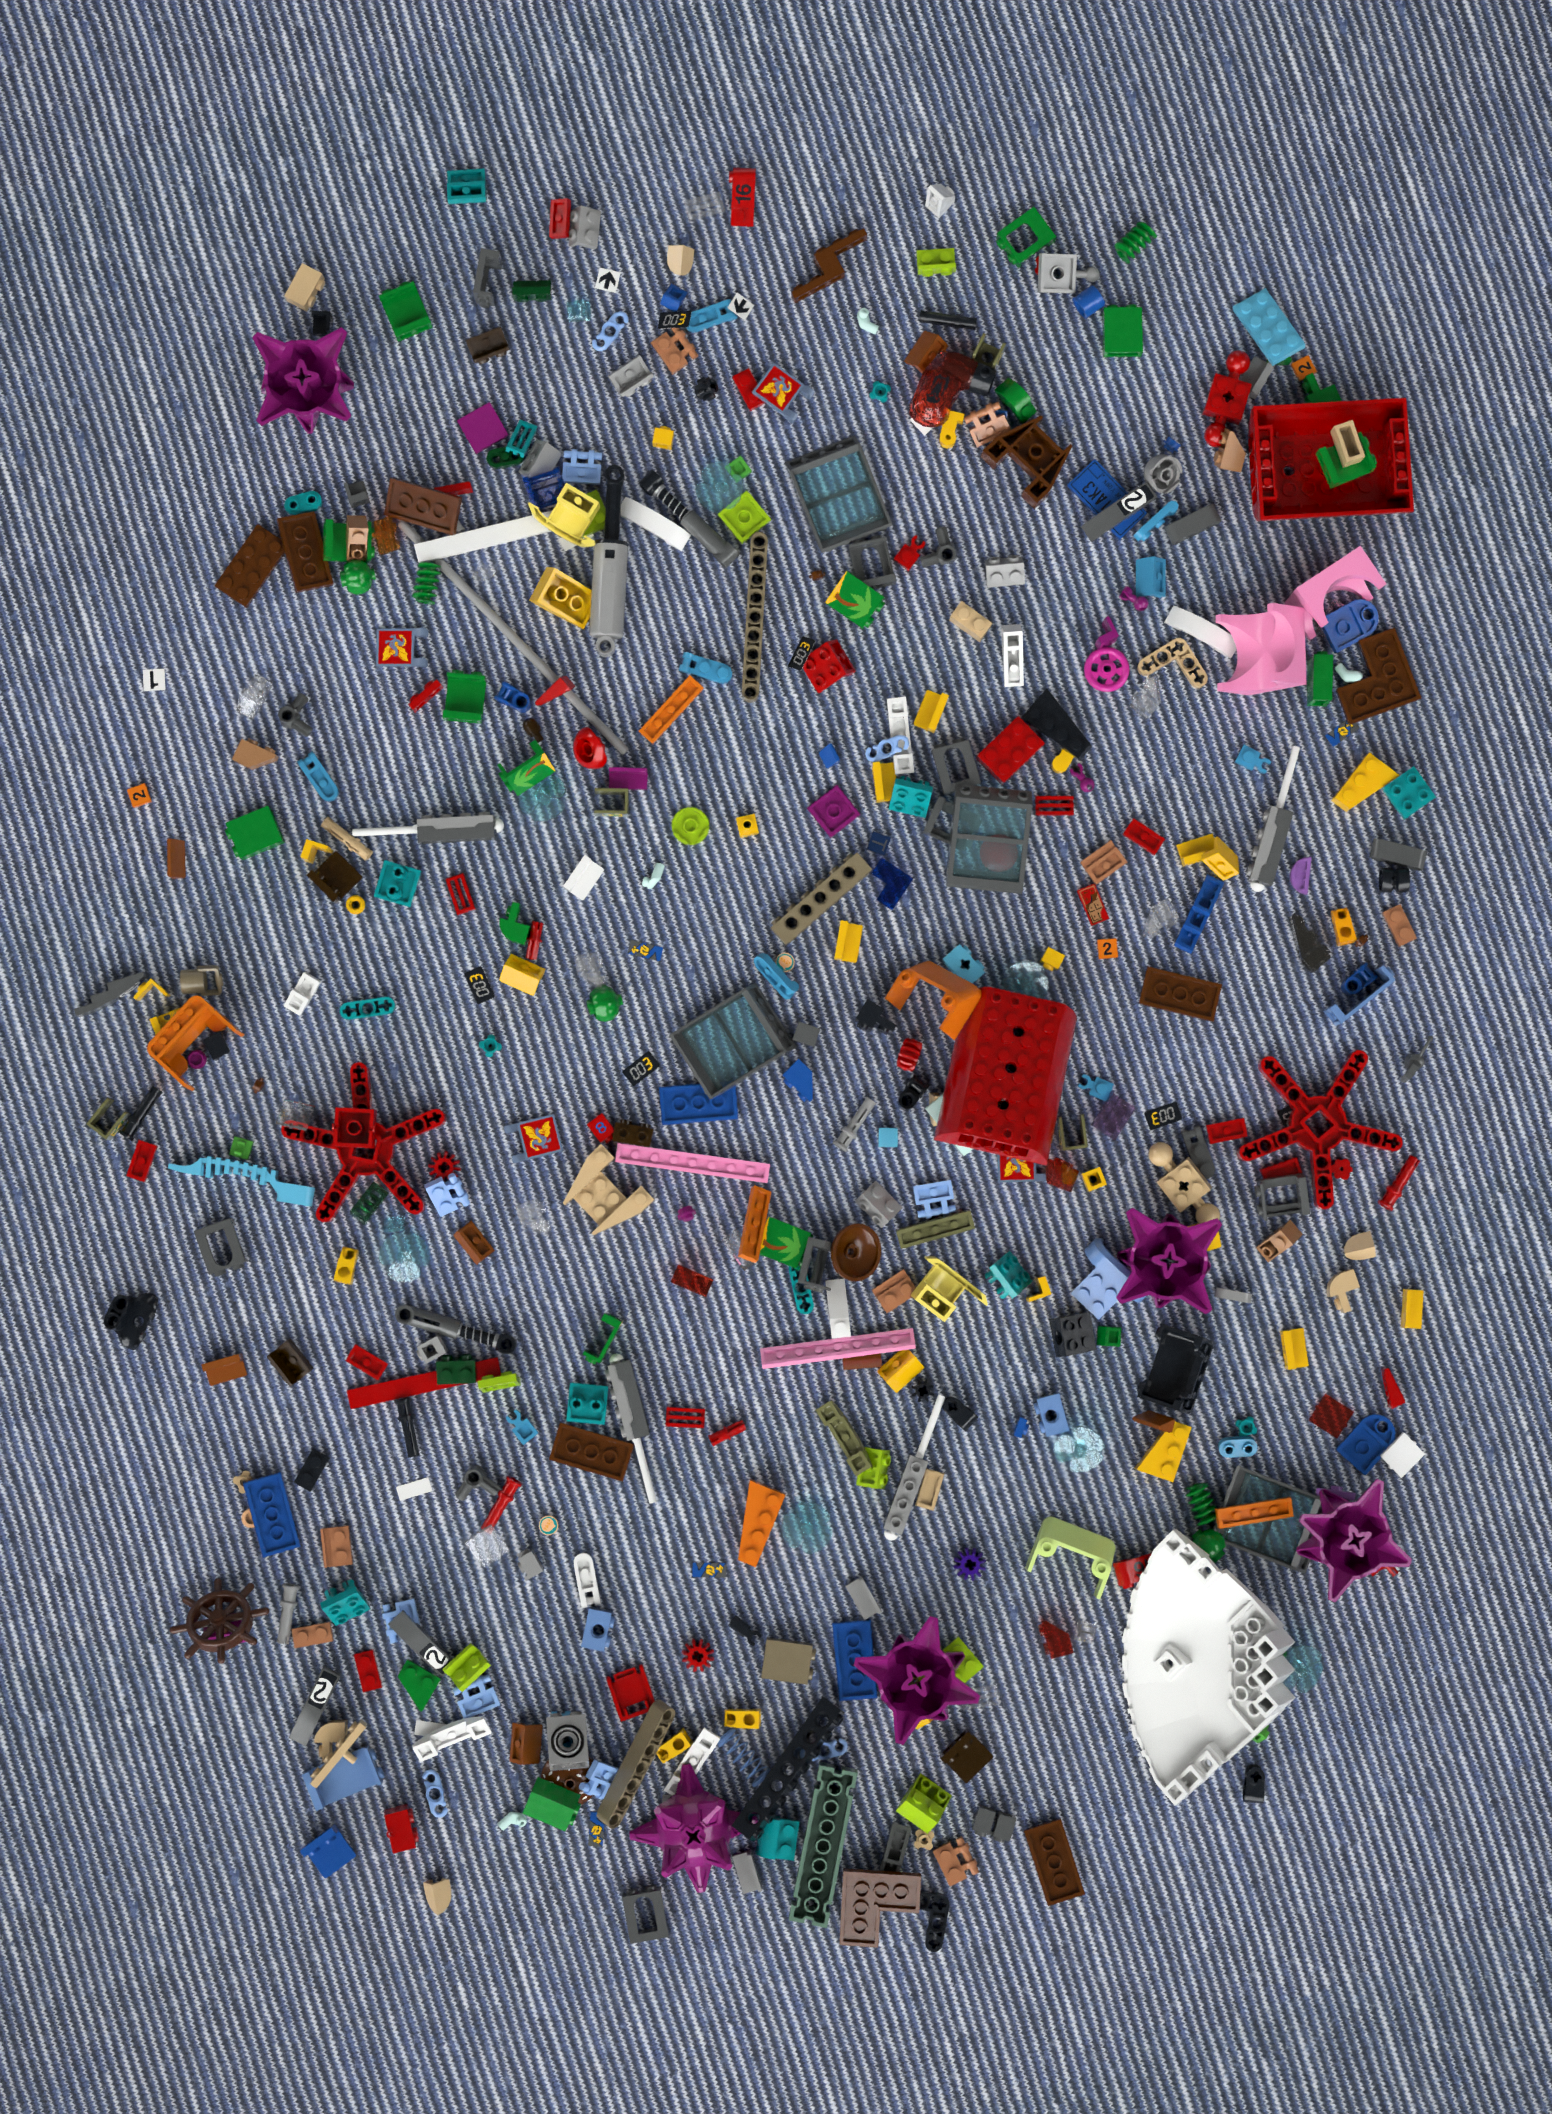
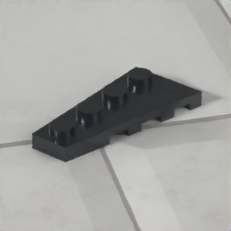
M1047 688L1022 716L1023 720L1079 761L1092 747Z

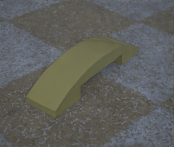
M830 1400L815 1411L825 1427H829L848 1458L846 1461L855 1476L872 1467L870 1458L860 1438L839 1407Z

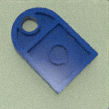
M1363 599L1354 600L1325 615L1329 623L1323 626L1322 629L1333 652L1338 653L1375 631L1379 620L1378 612L1369 601ZM1365 609H1368L1371 612V617L1369 620L1365 619L1363 616V612Z
M1371 1414L1365 1416L1335 1450L1366 1476L1380 1460V1455L1394 1442L1395 1428L1392 1422L1382 1415ZM1380 1421H1384L1387 1424L1384 1432H1379L1377 1429V1424Z

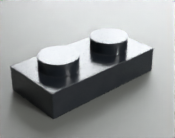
M313 1448L294 1483L311 1492L330 1457Z

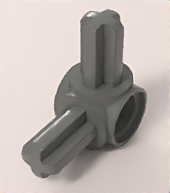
M945 526L936 529L940 545L936 549L937 552L920 557L922 567L925 568L938 563L941 565L952 564L957 559L954 543L950 542ZM946 550L953 551V556L950 559L943 558V553Z
M300 693L291 705L287 704L279 710L278 717L283 727L290 730L294 728L303 736L308 737L313 729L300 720L299 712L309 699L306 695ZM287 714L292 715V718L289 720L283 719Z
M473 1465L463 1476L462 1480L464 1482L456 1491L455 1496L459 1500L464 1501L471 1490L479 1486L495 1496L500 1490V1486L486 1477L487 1473H485L481 1466ZM476 1472L479 1475V1479H473L470 1473Z

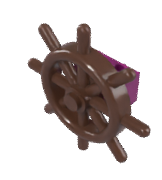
M216 1578L214 1580L213 1592L202 1596L197 1601L188 1596L182 1598V1602L191 1607L186 1618V1624L172 1626L170 1633L176 1634L187 1631L193 1644L184 1653L186 1659H190L198 1649L207 1652H217V1661L219 1664H223L225 1662L226 1650L243 1642L253 1646L257 1644V1639L249 1634L253 1625L254 1617L269 1614V1608L251 1609L246 1597L254 1589L253 1583H248L238 1593L232 1590H222V1581ZM223 1602H230L223 1610ZM215 1605L214 1611L208 1609L209 1607ZM238 1606L243 1610V1612L231 1614ZM201 1614L208 1618L198 1621ZM203 1628L201 1636L198 1635L196 1629Z

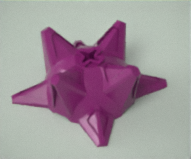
M342 327L316 341L307 339L282 342L259 332L252 337L266 363L261 386V393L265 394L266 397L256 419L261 426L291 413L296 416L307 434H311L314 432L320 412L343 421H348L351 418V414L340 393L354 388V382L337 363L339 353L347 336V332Z
M1129 1209L1126 1214L1135 1243L1133 1246L1117 1252V1258L1129 1266L1132 1272L1116 1296V1299L1120 1304L1151 1295L1156 1308H1162L1172 1300L1182 1299L1204 1314H1208L1212 1307L1203 1282L1205 1275L1211 1269L1207 1249L1222 1223L1216 1218L1187 1227L1181 1224L1172 1214H1166L1161 1223H1156L1136 1209ZM1167 1258L1171 1261H1174V1263H1165L1164 1261H1160V1259Z
M1376 1479L1357 1501L1353 1502L1324 1488L1319 1492L1323 1514H1301L1299 1522L1313 1536L1296 1548L1297 1554L1323 1563L1329 1568L1328 1600L1336 1602L1354 1580L1362 1579L1378 1571L1381 1567H1410L1412 1559L1392 1540V1532L1386 1516L1382 1512L1384 1482Z
M933 1616L927 1619L913 1641L902 1633L898 1635L892 1649L886 1656L855 1658L854 1666L878 1684L882 1702L893 1711L895 1743L904 1745L921 1720L945 1721L949 1717L948 1705L978 1704L980 1695L955 1676L965 1655L963 1652L941 1650L938 1618ZM925 1675L921 1681L914 1682L918 1677Z
M682 1764L679 1776L681 1780L678 1782L675 1795L654 1809L655 1819L629 1831L630 1840L661 1848L663 1852L661 1875L667 1878L685 1868L697 1893H702L706 1890L712 1865L725 1870H730L733 1866L729 1843L732 1838L741 1834L732 1827V1824L741 1812L727 1809L724 1800L710 1792L704 1791L691 1764ZM753 1816L752 1823L756 1824L758 1822L757 1816Z

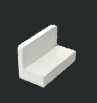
M584 855L563 887L579 899L584 900L604 872V869Z

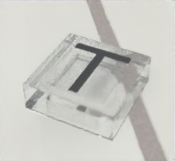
M1078 1620L1074 1640L1093 1644L1097 1624Z

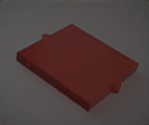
M1324 1394L1319 1404L1315 1405V1410L1308 1421L1333 1437L1338 1438L1344 1427L1348 1426L1347 1423L1354 1411L1329 1395Z

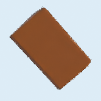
M167 840V876L171 879H184L186 877L185 841Z
M472 1221L453 1235L476 1265L495 1251Z
M881 1353L842 1358L843 1370L882 1367Z
M1150 1410L1132 1418L1134 1422L1168 1433H1172L1175 1424L1174 1418Z

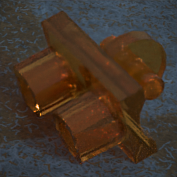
M387 516L381 520L373 521L375 532L372 533V538L377 539L379 555H385L400 549V543L395 538L397 527L396 523L392 522V517Z

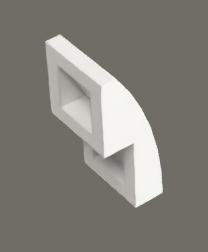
M303 972L295 989L291 991L284 1007L300 1016L322 981L307 972Z

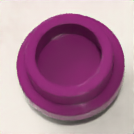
M194 1050L189 1053L187 1062L191 1068L201 1069L206 1065L207 1057L204 1052Z
M686 1206L677 1211L679 1214L677 1216L678 1220H683V1222L692 1220L696 1214V1210L692 1206Z

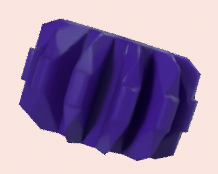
M966 1547V1554L963 1555L961 1551H958L961 1559L954 1557V1561L959 1562V1564H955L953 1567L954 1569H960L957 1572L958 1576L964 1573V1580H967L968 1575H970L973 1581L975 1580V1573L979 1577L982 1576L978 1571L979 1569L985 1571L986 1568L980 1564L985 1563L986 1559H979L983 1555L982 1552L975 1555L976 1548H972L971 1553H969V1549ZM971 1559L972 1562H975V1565H972L973 1568L969 1569L968 1566H965V1563H967L966 1560Z

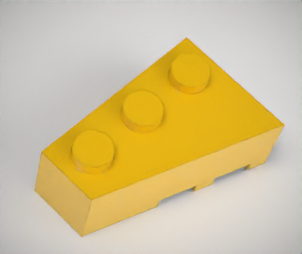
M1369 752L1331 801L1347 812L1400 775Z
M1175 1421L1172 1433L1161 1431L1134 1469L1174 1482L1192 1427Z

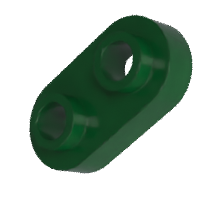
M506 447L492 449L486 457L488 465L493 469L516 466L524 461L520 454H518L517 459H513V451L506 452ZM499 457L500 461L495 463L493 459Z

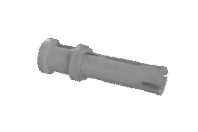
M866 1097L847 1127L844 1126L841 1129L842 1133L832 1144L847 1152V1147L853 1139H856V1132L876 1103Z
M284 1583L282 1584L284 1588L283 1598L280 1600L282 1611L277 1643L289 1644L293 1610L298 1603L296 1602V1596L300 1586Z

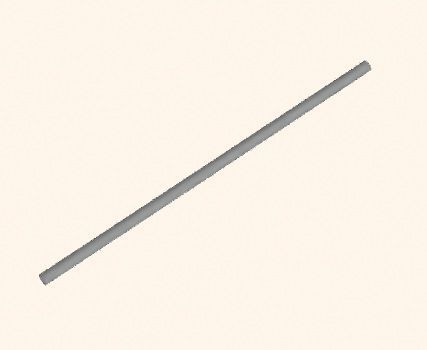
M401 521L398 524V527L414 544L426 542L406 521ZM443 558L432 561L434 564L441 566L439 569L552 684L559 679L550 667ZM572 690L563 694L622 755L628 752L629 748Z

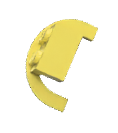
M566 483L558 495L557 504L548 518L540 512L537 506L530 502L528 503L534 518L558 536L580 547L595 546L594 540L586 535L584 539L582 537L600 509V503L597 500Z
M924 1256L933 1266L911 1294L917 1302L944 1322L955 1310L954 1302L964 1289L969 1291L983 1304L988 1305L985 1294L936 1256Z

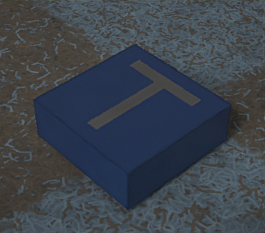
M873 831L867 850L885 856L891 837Z

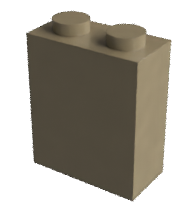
M767 1637L761 1678L808 1685V1680H812L813 1668H810L811 1660L815 1661L816 1649H812V1643Z

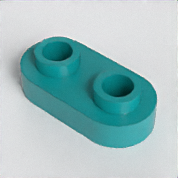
M308 491L287 498L284 508L289 515H297L317 511L321 508L323 501L318 492ZM311 497L315 498V501L313 503L309 502V499ZM292 503H297L295 508L290 507Z

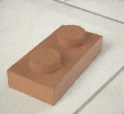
M1401 904L1382 912L1398 947L1417 939Z
M331 1621L291 1629L294 1648L334 1641Z

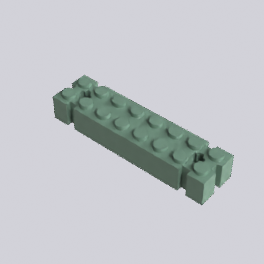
M819 1761L816 1781H820V1785H814L793 1891V1897L797 1898V1901H791L789 1921L804 1923L805 1919H809L812 1921L813 1926L823 1928L828 1926L830 1908L826 1906L827 1904L832 1905L853 1800V1792H849L850 1788H855L858 1774L857 1769L842 1766L841 1771L835 1770L834 1764ZM835 1782L837 1783L839 1788L836 1787V1790H832V1786H830V1784L833 1785V1783ZM814 1899L816 1904L813 1903V1906H809L808 1900Z

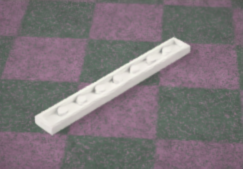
M552 511L544 512L542 514L548 518ZM531 515L414 544L418 563L552 531Z

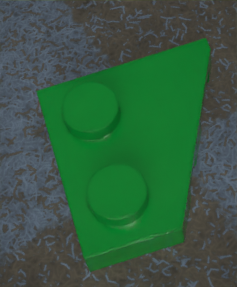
M407 1659L398 1675L408 1694L422 1712L441 1678L410 1659Z

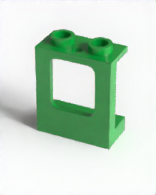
M1033 207L1000 230L996 236V243L1001 250L1004 249L1006 251L1009 262L1020 268L1022 262L1046 245L1049 247L1055 243L1056 235L1036 208ZM1028 224L1037 236L1038 241L1023 252L1017 253L1006 237L1021 225Z

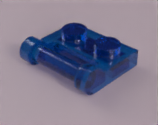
M559 466L554 467V470L530 478L528 476L523 478L530 502L539 509L557 504V497L565 486ZM557 478L558 482L532 489L531 485Z

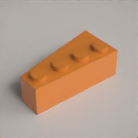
M752 1479L749 1481L738 1560L756 1567L786 1493Z

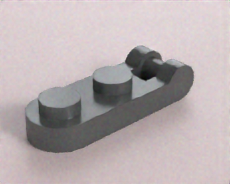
M1195 1126L1189 1131H1181L1190 1159L1206 1179L1211 1178L1214 1175L1215 1167L1200 1126ZM1196 1137L1198 1142L1192 1144L1190 1138Z

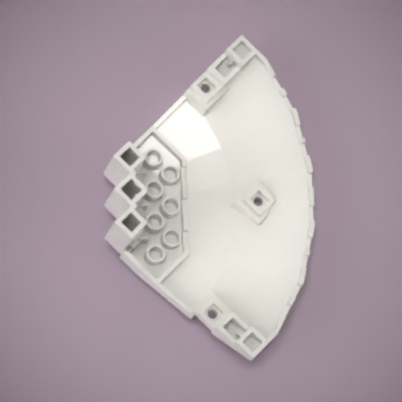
M1177 1529L1172 1530L1157 1545L1148 1560L1144 1572L1141 1573L1140 1580L1131 1594L1130 1612L1127 1614V1626L1124 1628L1122 1643H1124V1655H1122L1124 1683H1122L1124 1696L1128 1701V1714L1130 1713L1132 1734L1142 1749L1140 1751L1142 1756L1146 1758L1150 1766L1149 1770L1155 1783L1174 1806L1178 1805L1206 1781L1222 1764L1237 1754L1296 1698L1283 1683L1295 1671L1294 1667L1282 1655L1295 1643L1291 1636L1283 1629L1285 1625L1228 1569L1221 1571L1209 1558L1210 1555ZM1207 1566H1208V1567L1210 1568V1570H1211L1210 1573H1208V1572L1206 1571V1567H1207ZM1169 1659L1173 1662L1172 1666L1168 1663ZM1207 1760L1212 1762L1211 1766L1208 1765Z

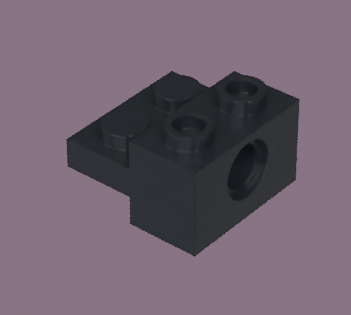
M869 999L866 1000L855 1019L857 1027L865 1032L867 1030L871 1031L874 1025H877V1030L885 1035L887 1033L892 1034L897 1025L880 1016L884 1008Z
M1090 1312L1049 1319L1056 1357L1071 1356L1097 1350Z

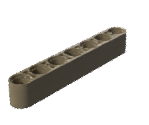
M656 1700L651 1705L597 1811V1818L611 1829L620 1825L675 1717V1710L662 1700Z

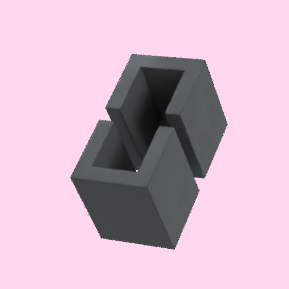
M978 1804L971 1826L975 1834L986 1837V1834L992 1835L995 1841L1004 1843L1005 1840L1010 1842L1017 1820L1016 1816L998 1811L992 1830L996 1815L995 1809Z

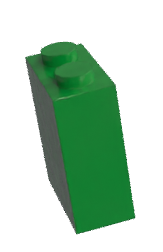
M1135 304L1126 305V307H1118V305L1104 307L1102 312L1103 358L1141 357L1143 353L1142 307H1137Z
M1318 651L1308 660L1307 706L1326 707L1332 701L1333 655L1328 654L1326 651Z
M268 805L225 823L227 826L225 833L228 839H232L235 845L232 847L236 857H240L242 860L285 843L274 814Z
M537 1777L523 1814L566 1832L568 1825H573L581 1804L578 1801L581 1795Z

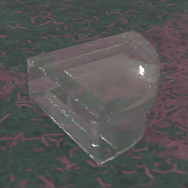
M480 561L471 578L475 581H486L494 577L498 571Z

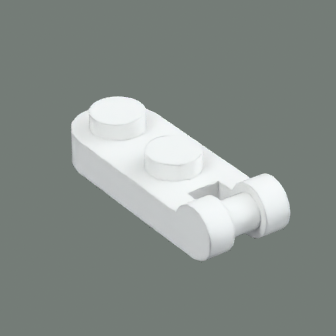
M580 1553L574 1559V1569L581 1607L586 1608L592 1604H595V1606L601 1605L593 1559L587 1553ZM592 1591L593 1596L586 1598L585 1592Z

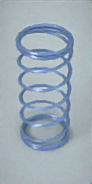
M732 1727L721 1736L717 1746L721 1747L731 1739L739 1736L738 1740L725 1755L746 1744L742 1752L732 1763L753 1752L739 1771L760 1760L755 1769L746 1778L749 1779L767 1767L766 1771L752 1783V1786L756 1787L763 1782L770 1769L768 1766H764L755 1771L761 1764L762 1758H757L749 1763L755 1754V1750H750L742 1755L748 1746V1742H743L735 1747L741 1738V1734L731 1737L736 1731L735 1727Z

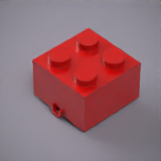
M335 1107V1120L332 1123V1131H334L333 1146L375 1149L377 1110Z
M408 1804L385 1809L384 1817L388 1830L387 1837L390 1839L393 1854L416 1848V1842H419L417 1827L413 1828L412 1825L415 1822L413 1808H409Z

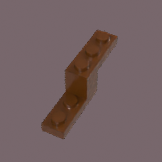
M864 228L861 230L855 229L848 234V237L844 239L838 238L832 242L831 246L827 248L821 247L815 252L814 262L822 276H814L809 280V283L794 287L791 292L794 304L845 277V271L836 256L867 241V233Z

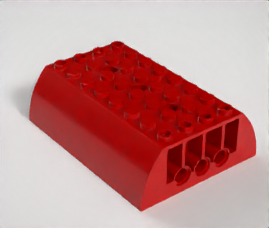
M1406 398L1253 406L1248 427V450L1252 511L1257 521L1414 512ZM1353 420L1357 434L1362 432L1363 437H1367L1369 451L1371 454H1374L1377 465L1373 472L1330 489L1317 459L1316 452L1325 446L1326 448L1334 446L1330 433L1334 426ZM1290 466L1294 471L1293 475H1286L1283 471L1284 467Z
M989 986L980 987V1000L955 1039L934 1140L1047 1166L1077 1016L1070 1007L1063 1003ZM1013 1029H1022L1024 1033L1023 1036H1015L1013 1033ZM1012 1064L1015 1066L1016 1071L1009 1073L1006 1071L1005 1066ZM1006 1101L1008 1108L1005 1110L1000 1109L998 1102Z

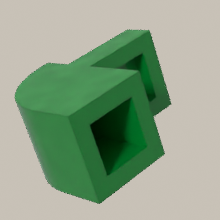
M1313 373L1305 376L1302 386L1305 393L1309 395L1305 397L1304 403L1342 401L1335 384L1320 390Z
M1007 378L994 390L1001 402L1011 408L1020 423L1023 424L1037 412L1031 403L1032 399L1014 380Z
M512 902V906L508 905L506 911L508 920L500 918V929L509 941L526 946L531 927L517 923L522 905Z

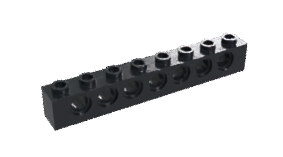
M821 1698L732 1824L733 1828L753 1842L761 1838L764 1833V1827L767 1823L770 1824L773 1821L778 1807H782L787 1801L786 1796L790 1790L793 1791L799 1783L797 1780L809 1770V1763L813 1758L816 1759L821 1752V1746L824 1742L827 1743L833 1735V1729L836 1726L838 1727L844 1720L843 1715L845 1712L826 1698ZM827 1717V1725L821 1727V1719ZM816 1733V1740L810 1743L809 1736ZM804 1749L805 1756L802 1759H798V1752ZM793 1765V1773L791 1775H787L786 1769L789 1766ZM781 1781L782 1789L775 1791L776 1783ZM766 1798H770L771 1804L765 1808L763 1802ZM755 1814H759V1821L753 1824L752 1817Z

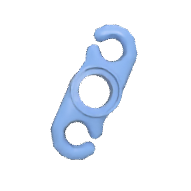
M615 312L602 326V330L596 336V339L604 340V345L598 346L597 341L593 339L592 346L595 350L604 351L617 339L620 330L625 326L624 323H617V317L622 316L624 323L629 322L625 312ZM607 327L615 328L616 332L613 336L605 334Z
M897 735L882 740L878 745L872 746L877 751L876 756H870L872 748L868 747L865 753L866 758L869 761L877 762L892 757L896 752L902 751V748L898 746V741L903 740L905 742L903 749L907 750L909 739L904 735ZM886 743H889L892 747L891 752L885 754L883 751V746Z
M839 1738L838 1742L843 1745V1749L840 1751L835 1749L837 1740L824 1742L823 1745L828 1746L830 1750L828 1755L822 1756L819 1754L812 1761L817 1759L827 1760L843 1755L848 1749L847 1742ZM804 1749L800 1750L801 1759L805 1756Z
M429 1769L423 1773L422 1778L426 1779L428 1775L432 1774L435 1780L433 1782L424 1781L426 1798L431 1813L435 1817L441 1818L447 1814L448 1809L444 1808L442 1812L438 1813L435 1807L437 1805L446 1806L444 1789L439 1774L435 1770ZM433 1788L439 1789L441 1793L437 1799H433L430 1796V1790Z

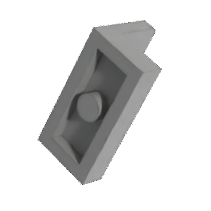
M1254 356L1249 369L1241 378V381L1252 384L1249 397L1253 399L1257 398L1275 367L1270 362L1267 363Z
M536 439L519 473L525 477L532 478L544 486L562 453L548 442Z
M862 1576L845 1585L864 1620L876 1613L882 1612Z
M751 1849L732 1855L743 1894L756 1890L761 1892L762 1885Z

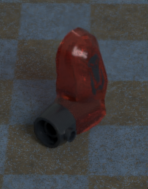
M940 351L922 373L917 389L909 404L910 416L915 422L924 427L942 426L948 421L951 408L957 400L960 391L969 390L970 393L983 396L989 395L997 370L977 362L966 355L953 351Z

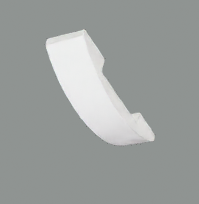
M625 497L621 504V517L650 531L682 552L691 536L690 533L659 513L628 497Z
M1173 605L1164 622L1179 631H1184L1214 647V650L1229 658H1232L1237 649L1231 634Z
M906 697L887 699L890 738L904 735L909 739L907 750L903 749L905 742L903 740L898 741V746L902 748V751L896 752L893 755L895 775L914 773Z
M484 1716L465 1718L430 1732L414 1743L412 1748L420 1762L437 1756L438 1750L469 1737H472L473 1740L491 1734L492 1731Z
M704 1727L683 1757L664 1791L672 1796L675 1795L678 1782L681 1780L679 1776L682 1764H691L695 1774H697L721 1737Z

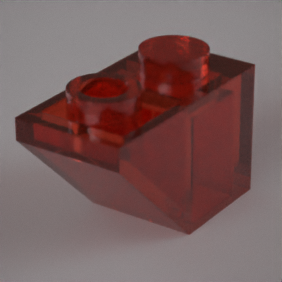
M1054 1157V1160L1048 1159L1046 1166L1047 1184L1072 1192L1079 1171L1073 1168V1164L1057 1157Z
M679 1264L671 1280V1283L704 1297L707 1296L713 1279Z
M1041 1618V1624L1038 1625L1040 1635L1045 1637L1046 1643H1043L1045 1654H1049L1051 1659L1073 1654L1068 1632L1045 1618Z

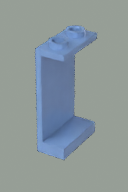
M1383 965L1374 970L1383 983L1345 1014L1336 1004L1329 1006L1323 1011L1335 1026L1342 1024L1395 981L1393 977L1395 974L1389 967Z
M367 1745L350 1752L357 1757L354 1764H351L342 1757L317 1788L310 1784L312 1779L310 1776L317 1767L309 1769L302 1774L316 1811L366 1788L382 1784L385 1776L382 1768L377 1766L375 1761L377 1760V1755L373 1748L371 1749Z

